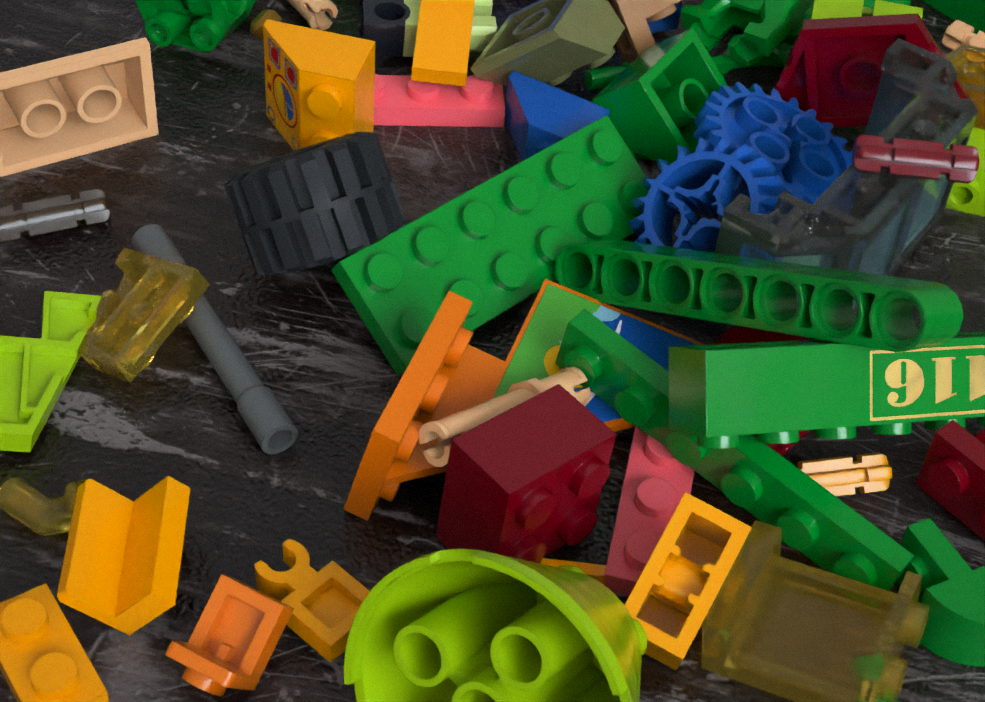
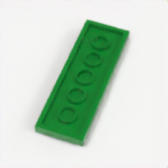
M606 115L392 232L379 242L369 245L341 260L331 271L396 375L400 376L409 365L448 291L473 302L463 327L474 331L540 291L545 279L552 282L556 281L554 268L556 257L567 244L623 240L632 235L634 232L631 230L629 221L641 215L634 208L632 199L647 196L649 191L643 186L642 177H646L614 124Z

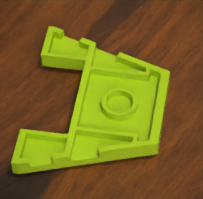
M44 291L41 338L0 335V451L31 452L100 320L103 296Z

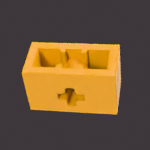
M686 492L624 605L631 617L636 619L645 630L647 648L644 654L677 671L752 529L751 526Z

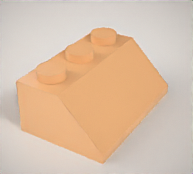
M146 37L0 73V177L159 135L150 43Z

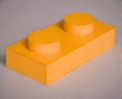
M47 583L0 603V670L17 702H109L105 686Z

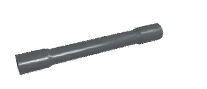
M148 224L138 229L131 240L133 249L153 280L161 285L234 398L239 414L262 450L267 454H277L287 450L298 437L296 426L274 393L264 386L187 270L184 258L164 228L158 224Z

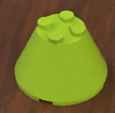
M473 549L440 550L424 554L401 565L378 582L363 600L354 617L347 639L344 658V684L351 685L354 683L356 702H639L641 656L647 648V636L642 625L631 617L624 604L610 589L596 579L586 575L583 570L576 566L564 565L554 567Z

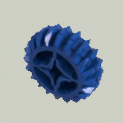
M724 137L714 147L709 140L699 138L695 153H691L686 147L677 145V160L670 164L666 160L657 159L658 168L661 171L660 175L656 179L642 177L643 186L649 192L647 196L632 199L634 208L641 215L629 221V224L631 225V230L639 237L635 241L637 243L713 253L716 249L727 246L716 253L763 259L764 257L780 259V251L772 242L773 240L790 237L789 228L784 222L780 221L792 215L791 205L785 198H782L787 193V186L780 176H775L776 168L769 159L758 158L759 154L753 147L744 143L738 148L732 140ZM748 188L750 193V212L744 226L739 222V212L745 203L741 197ZM677 211H679L681 222L675 232L678 239L673 245L672 225ZM695 212H698L699 214H701V215H703V216H705V217L711 216V217H713V218H712L711 220H709V219H707V218H701V219H700V218L695 214ZM720 217L726 224H723L715 220L714 218Z

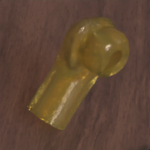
M13 477L0 487V508L37 534L45 536L66 533L70 529L77 488L86 480L80 479L77 483L74 481L69 483L65 488L64 496L47 498L18 477Z

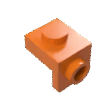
M221 574L189 641L172 640L165 655L185 665L186 668L181 676L182 679L203 691L223 697L227 688L254 691L294 608L233 577Z

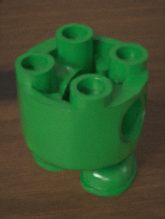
M136 0V4L146 23L145 32L147 37L154 44L160 47H167L173 43L204 53L215 49L248 18L254 3L258 0Z

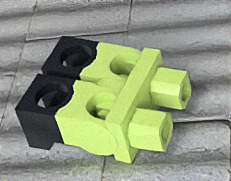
M421 0L359 1L360 38L375 41V68H382L383 56H414ZM475 0L469 52H483L497 33L496 16H491L493 0Z

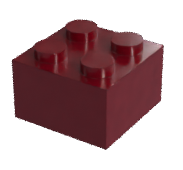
M557 384L455 437L451 441L436 537L448 549L481 550L540 563L545 556L565 544L574 546L580 543L591 533L596 525V510L602 487L610 474V467L608 465L617 434L566 389Z

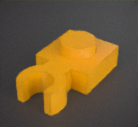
M287 539L282 543L283 561L291 569L278 572L272 570L268 564L260 560L254 564L256 585L261 592L276 600H281L280 602L294 608L286 625L331 663L345 652L354 617L370 591L333 560L320 571H315L310 566L309 553L306 548L295 540Z

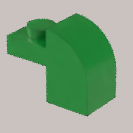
M931 518L907 526L900 545L915 556L897 582L902 591L910 598H913L918 604L908 631L924 647L944 659L962 665L985 667V566L972 570Z

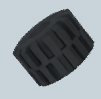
M355 132L284 154L237 173L224 185L256 274H287L344 259L369 245L379 242L407 222L376 133Z

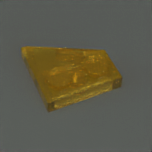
M124 248L116 260L117 266L124 272L116 293L113 290L103 292L96 309V320L88 329L79 354L94 369L131 383L137 374L152 362L156 351L175 327L191 314L195 303L210 284L196 268Z

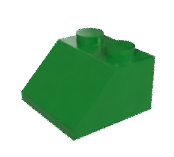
M692 27L646 48L592 101L610 110L609 118L629 150L658 162L657 159H661L672 164L677 160V145L686 147L691 153H695L699 140L693 137V133L698 127L694 124V120L712 91L718 92L722 85H728Z

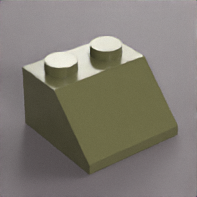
M539 0L509 15L470 69L477 78L490 82L493 81V83L506 87L508 86V76L513 71L554 87L562 83L574 70L586 65L588 69H594L608 61L615 53L613 46L624 31L625 26L608 0Z

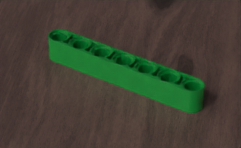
M607 240L567 244L557 255L554 267L558 284L592 297L601 303L891 352H906L944 344L956 336L963 321L962 304L957 294L948 286L938 282L630 241ZM796 293L798 295V304L796 301ZM853 298L857 304V317L853 311ZM914 305L920 315L919 329L913 320L912 311Z

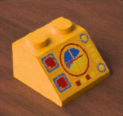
M266 19L263 24L266 116L290 147L296 151L355 132L373 133L375 41Z

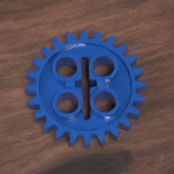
M736 82L732 89L722 85L718 92L712 91L694 120V124L698 127L693 133V137L697 140L699 138L709 140L716 147L724 137L732 140L738 148L744 143L753 147L759 154L758 158L769 159L776 168L775 176H780L787 186V193L782 198H785L791 205L792 215L781 220L785 224L790 221L792 216H795L799 224L806 229L813 221L821 229H825L830 221L838 225L844 216L847 217L862 198L860 194L866 187L860 181L865 172H858L853 169L852 152L843 149L848 140L833 136L830 131L834 125L831 123H820L816 120V111L814 109H809L806 112L799 109V103L796 98L792 97L789 102L782 100L777 89L773 88L769 95H766L761 87L753 83L749 90L740 82ZM748 188L741 197L744 202L750 201Z

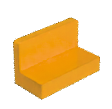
M167 476L136 500L132 501L93 479H87L79 485L57 591L58 600L129 636L173 607L176 603L191 488Z

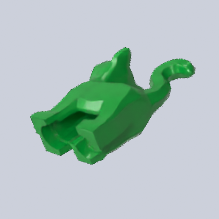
M704 0L699 5H686L682 8V27L686 30L693 27L707 52L718 46L722 37L733 26L744 30V34L734 35L727 45L731 60L750 67L754 63L759 62L764 56L768 57L787 36L800 28L814 0Z

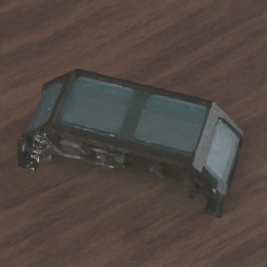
M898 38L885 51L880 69L883 70L865 134L883 136L884 143H890L892 137L944 143L943 149L946 150L950 149L951 144L967 145L979 111L971 98L960 99L953 85L957 72L951 61ZM851 164L812 205L784 191L778 197L776 208L773 212L754 214L748 212L751 198L740 193L724 209L715 253L893 276L941 220L954 182L946 181V175L940 174L939 180L887 175V168H881L879 174L858 172L853 169V164ZM796 293V301L798 304V295ZM853 298V311L857 317V304ZM702 320L724 333L733 326L731 324Z

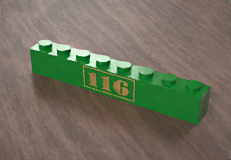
M985 331L958 332L952 340L944 344L906 352H891L820 339L669 346V430L697 436V447L715 449L735 448L740 446V435L757 434V442L797 443L799 442V431L814 430V437L851 439L856 438V426L869 425L870 433L903 435L912 433V422L924 421V428L929 430H939L952 420L966 429V418L977 417L978 425L985 426Z

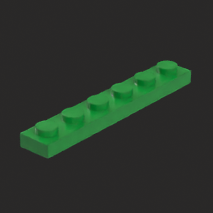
M583 309L568 322L555 361L556 365L561 369L568 366L581 369L588 381L580 385L586 388L590 387L591 392L618 411L625 421L636 425L646 434L668 447L676 460L691 467L721 490L732 503L744 508L777 533L788 546L799 550L828 572L844 589L858 595L874 609L877 608L915 555L768 445L757 442V437L753 434L740 435L739 447L715 449L697 447V436L670 431L669 371L586 309Z

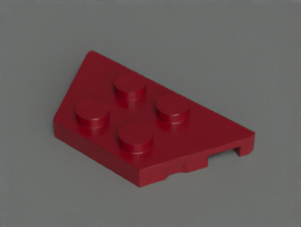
M918 13L804 20L774 86L782 100L789 102L792 97L796 98L799 103V109L804 112L814 109L816 111V120L820 123H831L834 125L833 127L964 123L974 121V103Z

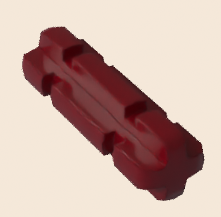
M861 134L857 136L854 143L852 164L853 169L858 172L879 174L881 168H887V175L939 180L940 174L946 175V181L968 184L973 182L979 168L978 149L974 146L951 144L950 149L946 150L943 149L944 143L892 137L890 143H884L883 136Z

